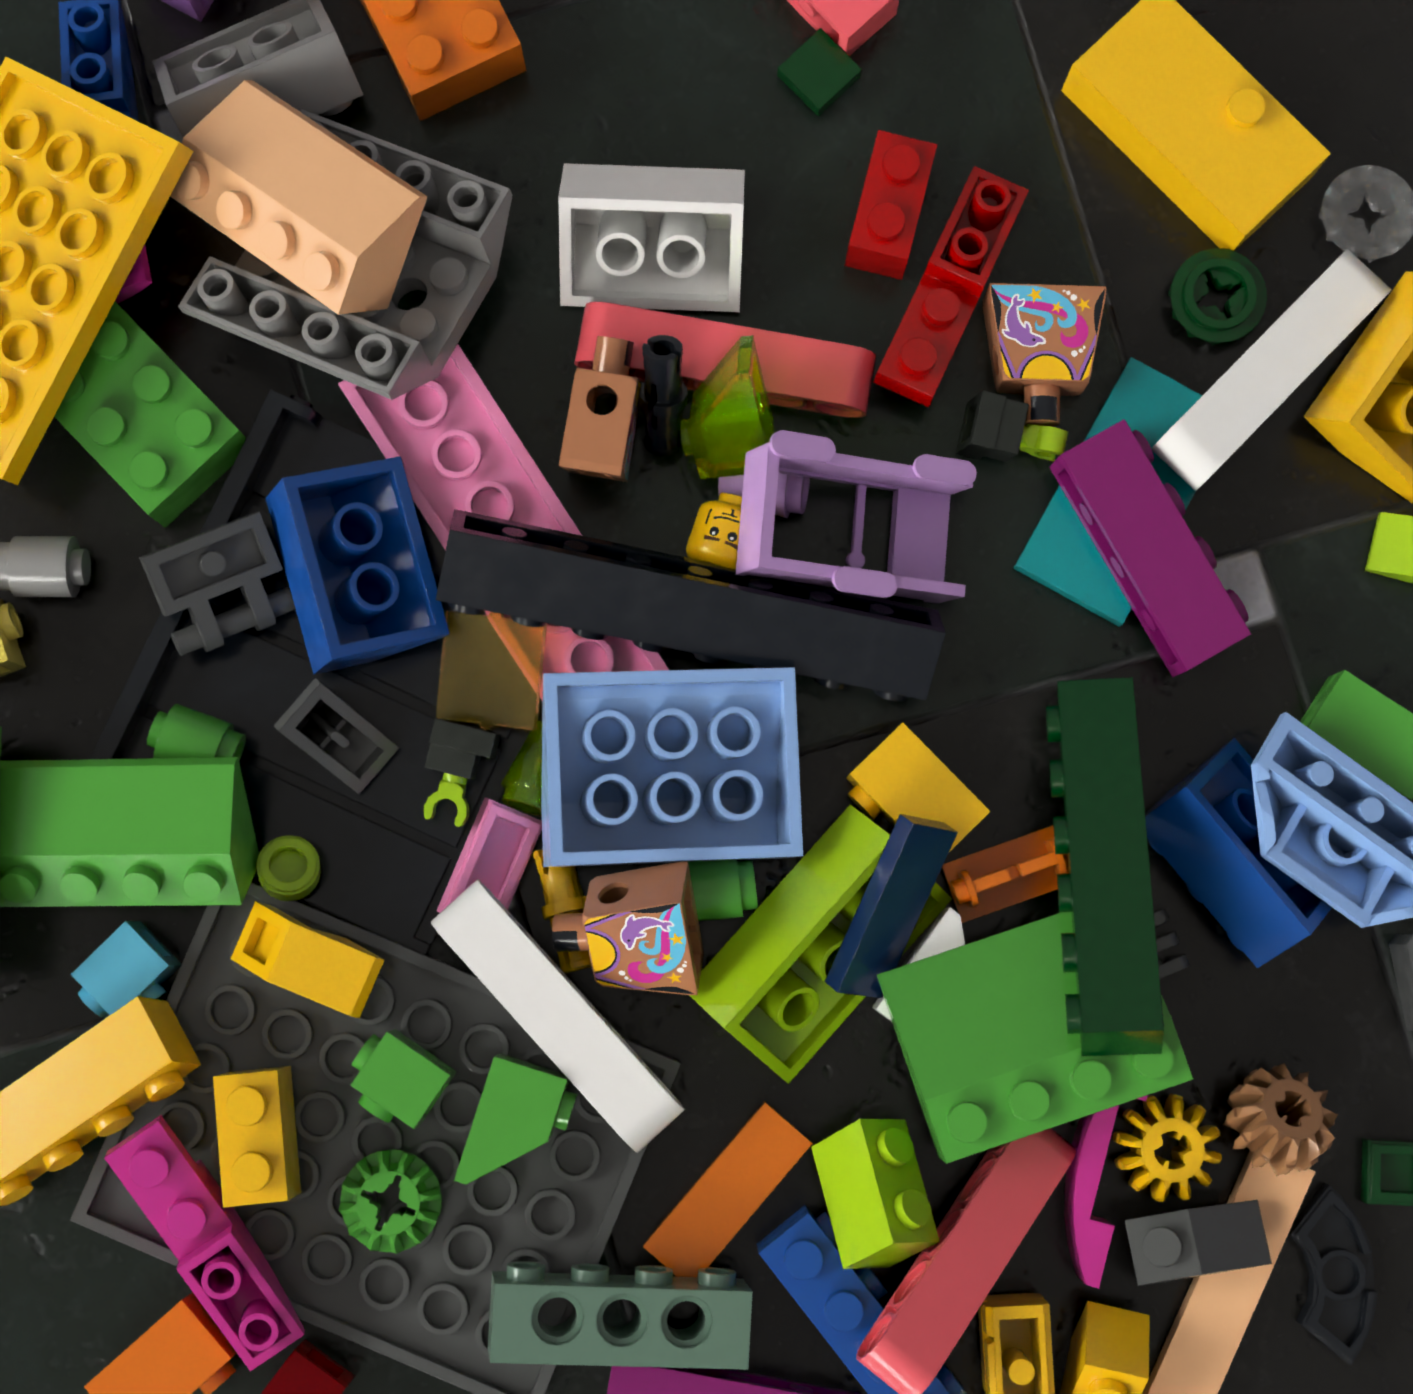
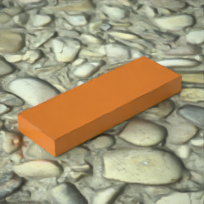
M764 1101L644 1242L643 1248L665 1267L673 1269V1274L676 1277H698V1269L707 1268L711 1265L813 1144L812 1141Z

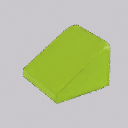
M1387 512L1378 513L1366 562V572L1413 584V516Z

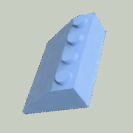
M795 667L544 673L541 786L543 867L780 859L803 856Z

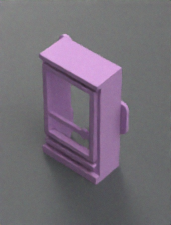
M786 430L777 431L772 434L768 443L747 451L745 455L735 575H752L835 587L840 592L881 598L899 596L920 599L930 603H942L965 597L966 585L944 582L950 497L952 494L973 488V482L977 475L976 468L971 462L930 454L918 456L914 460L913 465L836 453L833 441L827 437ZM778 473L856 485L851 552L846 557L847 566L840 567L772 557ZM867 487L893 491L887 572L861 569L865 564V557L862 554Z

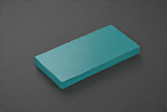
M1131 357L1084 441L1125 419L1131 431L1138 430L1141 432L1152 448L1202 395ZM1153 452L1154 462L1151 465L1163 484L1169 483L1175 488L1186 510L1196 491ZM1059 485L1013 569L1120 627L1132 608Z

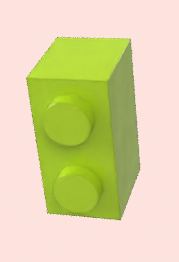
M858 1119L811 1147L843 1269L888 1268L940 1242L905 1119Z

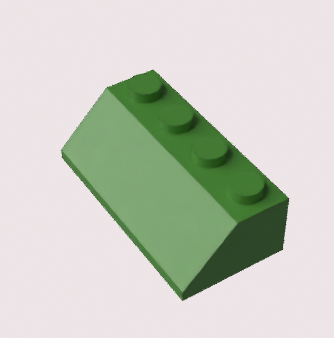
M238 757L0 761V907L242 905L257 870L259 850Z

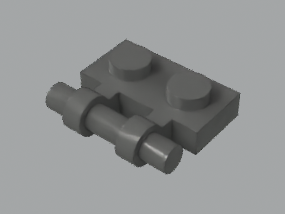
M254 512L139 557L163 616H169L188 609L192 618L193 625L171 633L172 640L180 656L202 647L206 652L224 646V638L251 627H255L257 631L275 625L276 617L295 610L292 594L288 587L266 595L260 580L283 570L260 512ZM240 588L245 604L214 616L208 600Z

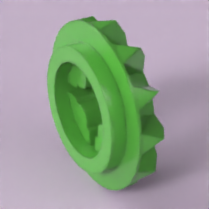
M394 1149L377 1151L357 1162L343 1181L339 1212L343 1216L349 1235L356 1238L370 1251L397 1254L418 1245L431 1233L441 1211V1189L432 1169L416 1155ZM397 1176H400L402 1178L398 1186L401 1188L399 1199L407 1203V1207L416 1210V1212L406 1211L404 1213L395 1211L384 1222L383 1226H380L378 1224L381 1216H379L381 1205L373 1201V1197L365 1194V1191L384 1193L391 1184L395 1183Z

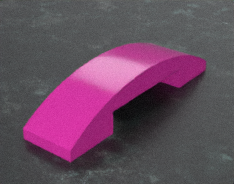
M1148 1095L1137 1099L1147 1101ZM1119 1105L1079 1119L1071 1144L1076 1148V1154L1066 1171L1064 1218L1072 1264L1076 1276L1082 1282L1098 1289L1115 1226L1106 1219L1091 1214Z

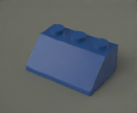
M401 456L284 477L265 499L313 675L370 663L450 634L441 601L436 600L438 589Z
M1234 737L1162 796L1145 813L1147 840L1151 847L1162 855L1184 880L1191 895L1197 901L1203 903L1225 929L1232 944L1240 951H1243L1256 968H1259L1310 936L1332 907L1260 856L1251 772L1253 759Z

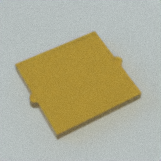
M446 611L445 618L450 634L443 637L436 718L479 723V727L482 730L491 729L493 726L536 730L547 624L543 627H528L514 622L509 617H504V614L490 612L489 615H471L458 611Z

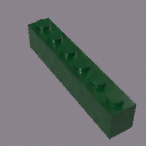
M1133 677L1057 681V705H1046V726L1048 742H1060L1061 760H1049L1051 797L1064 798L1065 816H1053L1055 854L1068 855L1069 874H1057L1059 913L1072 912L1073 933H1061L1063 972H1076L1077 994H1065L1067 1034H1080L1082 1056L1162 1054L1164 1022Z

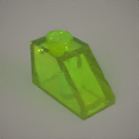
M753 335L740 337L693 393L690 418L682 419L681 421L682 447L686 456L694 455L700 479L744 475L746 452L768 443L772 434L776 432Z

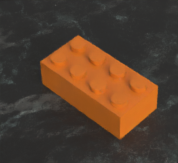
M360 0L420 121L527 71L521 43L499 0Z

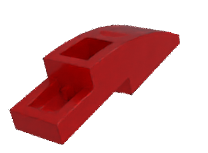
M977 166L973 167L873 383L929 408L1029 192L1028 189Z

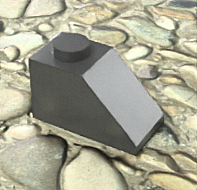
M1258 1200L1185 1209L1125 1220L1138 1285H1153L1272 1264Z

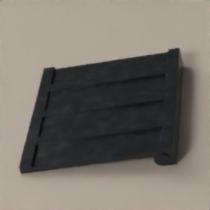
M270 389L200 532L203 533L254 512H260L283 568L279 572L260 579L266 595L284 587H288L290 590L265 499L278 482L284 477L385 459L375 441L323 418L317 411L312 409L313 405L308 401L295 395H291L289 398ZM414 504L438 589L445 550ZM240 588L208 600L214 616L245 604ZM441 601L450 632L448 636L370 663L315 675L312 672L296 609L276 617V624L257 631L255 627H251L224 638V646L206 652L202 647L180 656L172 640L171 633L193 625L188 609H184L169 616H163L162 612L160 613L89 759L153 758L155 748L147 746V737L151 725L159 711L169 713L172 706L176 703L233 723L234 731L246 735L245 746L239 764L259 853L268 842L280 836L292 835L307 840L318 853L321 874L315 889L309 895L302 898L303 900L384 938L428 955L438 933L432 926L431 921L439 914L436 910L485 797L498 803L500 802L542 713L543 702L485 612L478 615L461 613L452 609L447 602ZM315 678L333 690L399 747L360 794L352 790L274 727L276 722ZM435 718L501 735L495 759L481 756L476 778L467 780L465 798L469 805V817L462 827H456L454 824L458 809L456 804L449 799L441 800L438 803L433 819H425L424 805L428 797L438 791L444 774L441 771L425 768ZM257 870L254 875L255 878H258Z

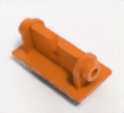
M1053 825L950 861L942 866L962 923L1057 890V874H1069L1068 855L1055 854Z

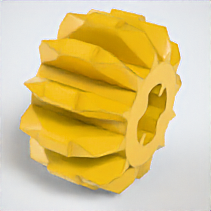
M1169 1094L1165 1101L1164 1109H1162L1158 1099L1155 1096L1148 1095L1147 1101H1143L1147 1117L1143 1118L1139 1113L1131 1109H1126L1122 1114L1125 1121L1135 1127L1132 1135L1122 1131L1113 1133L1114 1142L1131 1149V1151L1115 1158V1165L1120 1170L1136 1168L1130 1176L1128 1185L1132 1189L1140 1191L1151 1183V1197L1158 1202L1165 1201L1171 1186L1179 1199L1183 1201L1191 1198L1189 1178L1205 1187H1208L1212 1182L1209 1174L1200 1169L1203 1161L1219 1164L1222 1160L1221 1153L1207 1149L1204 1146L1205 1143L1211 1142L1220 1136L1219 1129L1213 1125L1198 1127L1206 1113V1110L1201 1105L1194 1104L1183 1113L1184 1103L1182 1096ZM1164 1133L1179 1140V1145L1171 1149V1161L1155 1155L1154 1150L1163 1146L1161 1135Z

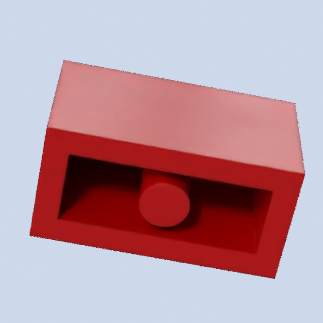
M878 130L844 266L898 280L903 279L938 144Z

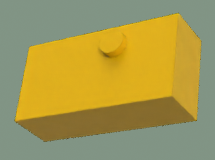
M1140 0L1072 64L1061 90L1219 248L1236 251L1315 175L1331 154L1176 0Z

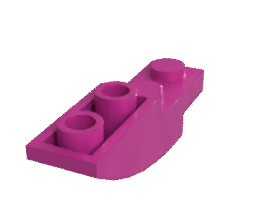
M162 1115L106 1152L104 1157L106 1162L178 1259L176 1270L250 1372L305 1335V1329L289 1298L234 1207L223 1208L222 1189L202 1160L194 1161Z

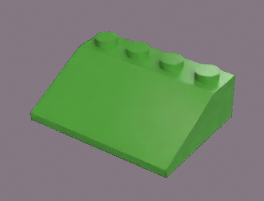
M1072 912L1057 913L876 974L937 1155L946 1164L1193 1080L1172 1017L1162 995L1164 1022L1162 1054L1081 1055L1080 1034H1067L1065 994H1077L1076 972H1063L1061 933H1073Z

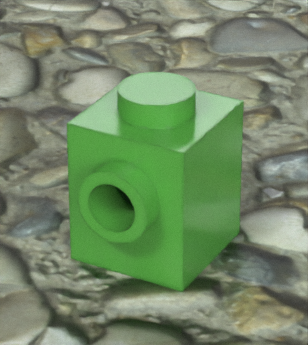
M394 1029L387 1031L382 1039L372 1034L352 1062L351 1066L360 1072L350 1086L363 1094L358 1103L377 1118L390 1123L395 1116L415 1129L423 1123L457 1071Z

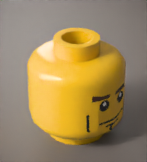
M720 493L718 500L706 501L700 506L686 546L688 558L736 569L742 497L729 493Z

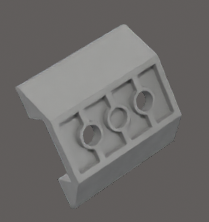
M301 109V113L428 196L388 309L338 315L246 249L235 266L209 256L178 307L182 313L393 400L438 378L497 277L513 195L510 188ZM414 290L427 292L425 301L419 307L410 310L398 308L400 299L406 293Z

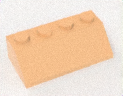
M244 80L183 137L182 144L194 152L170 197L338 315L388 309L428 196L255 81Z

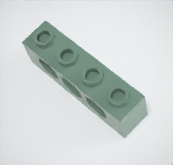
M520 1261L508 1263L507 1271H492L487 1347L490 1363L749 1370L753 1291L744 1279L736 1278V1271L707 1267L698 1269V1277H673V1269L645 1265L635 1267V1275H609L610 1268L608 1266L583 1263L572 1265L571 1273H545L546 1266L544 1264ZM564 1298L573 1304L570 1317L560 1325H547L538 1318L541 1306L549 1299ZM625 1299L636 1304L635 1316L627 1325L611 1327L603 1322L604 1311L612 1302ZM690 1301L699 1305L698 1317L691 1326L684 1329H675L667 1324L668 1314L676 1304Z

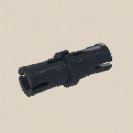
M657 335L649 338L647 344L644 343L642 346L645 382L639 389V404L643 411H645L646 449L654 455L670 456L679 452V447L682 448L684 445L682 411L688 404V392L681 376L682 343L672 336Z

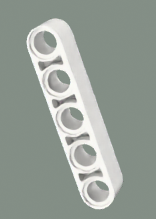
M1347 248L1151 448L1152 451L1194 491L1198 490L1392 289Z
M477 879L431 921L432 926L444 941L636 1153H639L685 1110L665 1084L480 880Z

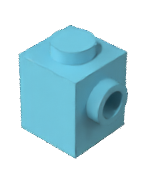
M125 921L71 975L82 986L78 991L80 999L96 1015L105 1018L108 1014H113L137 996L162 1000L167 994L162 985L181 967L182 963L141 921Z

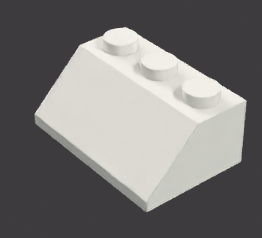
M564 163L558 196L560 306L585 307L586 303L607 302L642 309L740 312L745 170Z

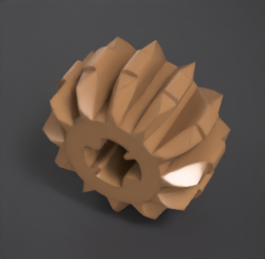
M1285 1063L1272 1067L1268 1072L1261 1067L1259 1070L1256 1069L1247 1075L1243 1080V1085H1238L1230 1093L1227 1102L1233 1110L1226 1115L1223 1125L1240 1133V1136L1234 1140L1233 1149H1245L1247 1147L1253 1153L1252 1168L1263 1167L1269 1161L1276 1177L1281 1174L1286 1175L1294 1168L1300 1172L1301 1170L1309 1169L1317 1163L1318 1157L1331 1147L1335 1137L1328 1129L1335 1124L1338 1114L1322 1107L1321 1103L1326 1100L1328 1090H1317L1314 1092L1308 1086L1309 1071L1298 1073L1292 1078Z

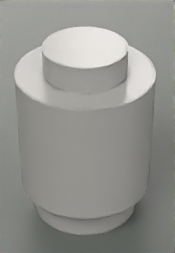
M14 536L10 542H0V591H11L15 597H76L80 586L88 585L90 581V554L88 549H80L79 542L75 536Z

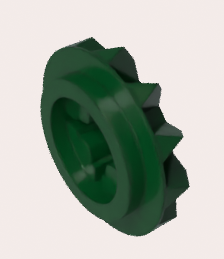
M1223 248L1203 250L1189 257L1176 271L1168 293L1173 309L1172 319L1180 322L1186 329L1188 337H1197L1208 341L1211 346L1230 341L1237 342L1252 331L1261 320L1267 302L1265 281L1258 268L1242 254ZM1207 282L1213 284L1217 291L1225 289L1230 291L1238 288L1224 304L1226 314L1220 312L1216 305L1208 307L1203 305L1198 308L1199 302L1209 292Z

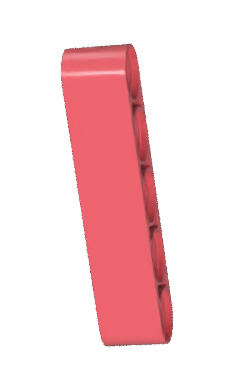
M589 302L585 305L574 361L575 366L578 368L592 370L597 336L624 339L634 342L629 376L638 378L640 382H645L642 346L644 343L647 344V340L651 337L668 335L682 343L681 376L687 390L846 418H860L867 414L876 362V354L868 349L614 303Z
M1050 1128L988 1149L936 1230L940 1242L921 1251L861 1343L856 1354V1360L898 1394H922L942 1368L1075 1157L1076 1148Z

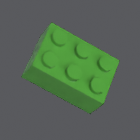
M116 302L112 305L54 416L151 518L165 528L233 466L246 440L241 431Z

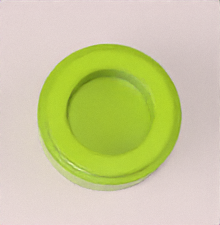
M292 835L277 837L262 848L257 858L256 867L259 882L264 891L275 899L281 901L302 899L309 895L319 882L321 868L318 853L311 843L301 837Z

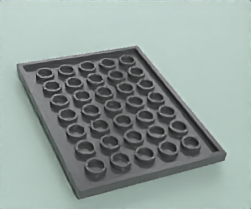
M251 882L242 905H207L166 999L195 1051L201 1066L183 1077L185 1084L179 1091L157 1102L148 1101L132 1112L134 1120L127 1127L106 1136L70 1221L177 1266L178 1259L104 1159L106 1152L162 1115L196 1162L201 1159L221 1188L213 1076L227 1072L291 1066L301 1193L289 1201L234 1206V1209L262 1251L299 1319L473 1394H545L556 1365L490 1363L487 1347L492 1271H507L508 1263L520 1261L544 1264L546 1266L545 1273H571V1266L574 1264H599L647 1145L639 1153H636L570 1081L567 1091L578 1095L566 1131L555 1128L552 1137L547 1143L467 1185L454 1181L495 1055L501 1053L563 1073L476 975L422 954L300 901H281L267 894L261 885L255 882ZM255 901L274 906L310 928L348 938L385 960L360 1019L269 983L230 959ZM396 1029L457 1071L423 1123L415 1129L395 1116L390 1123L377 1118L358 1103L363 1094L350 1086L360 1072L351 1066L352 1062L372 1034L382 1039L387 1031ZM623 1038L670 1090L681 1062ZM389 1149L412 1153L427 1163L438 1179L442 1195L440 1215L431 1233L418 1245L397 1254L370 1251L356 1238L349 1235L343 1216L339 1212L342 1183L351 1169L364 1157L377 1151ZM397 1176L395 1183L391 1184L384 1193L365 1191V1194L372 1196L373 1201L381 1205L379 1213L381 1219L378 1224L380 1226H383L384 1222L395 1211L404 1213L406 1211L416 1212V1210L408 1208L407 1203L399 1199L401 1188L398 1186L402 1178L400 1176ZM564 1298L549 1299L541 1306L538 1318L547 1325H560L570 1317L573 1304Z

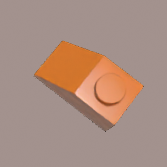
M192 1292L179 1301L88 1382L84 1388L89 1394H192L198 1388L204 1394H211L237 1371L229 1362L237 1352Z

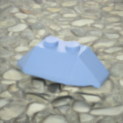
M1289 713L1280 714L1251 764L1260 856L1361 928L1413 918V802Z

